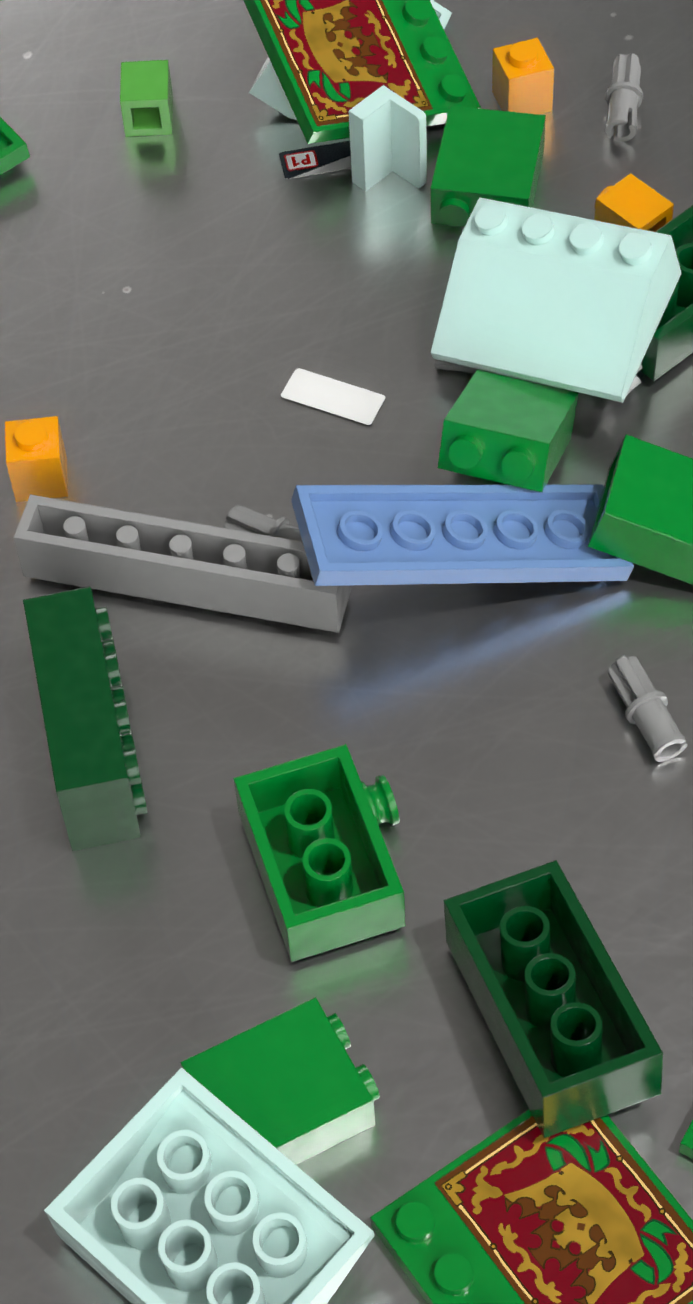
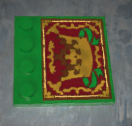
M243 0L307 144L350 138L349 110L383 85L422 110L426 114V126L445 124L450 105L481 108L430 0Z
M529 1109L370 1217L371 1227L427 1304H693V1220L608 1115L544 1138Z

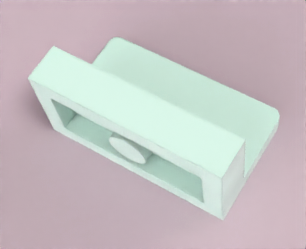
M383 85L349 110L352 183L366 192L391 172H394L415 187L421 188L427 183L426 114Z

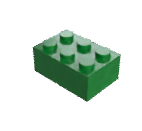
M347 744L233 778L239 816L291 962L406 926L404 890Z

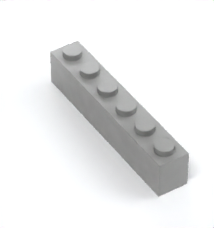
M31 494L13 537L22 573L25 577L80 587L91 586L92 589L337 633H339L352 585L315 586L302 541Z

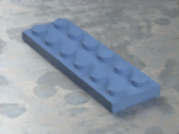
M603 484L546 485L543 492L512 485H296L291 499L315 586L627 581L634 568L632 562L588 547L604 488Z

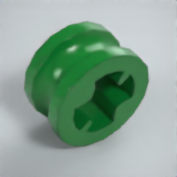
M384 775L376 776L375 783L372 785H365L361 781L378 826L385 822L389 823L391 827L399 825L400 818L397 804Z

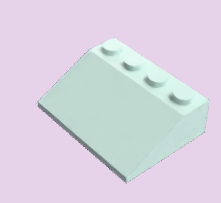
M479 197L458 240L431 349L433 359L623 403L681 275L672 236Z
M180 1068L44 1210L57 1235L132 1304H327L375 1236L372 1229L183 1068Z

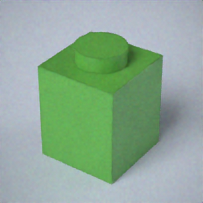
M168 60L121 62L120 106L125 137L172 135L173 92Z

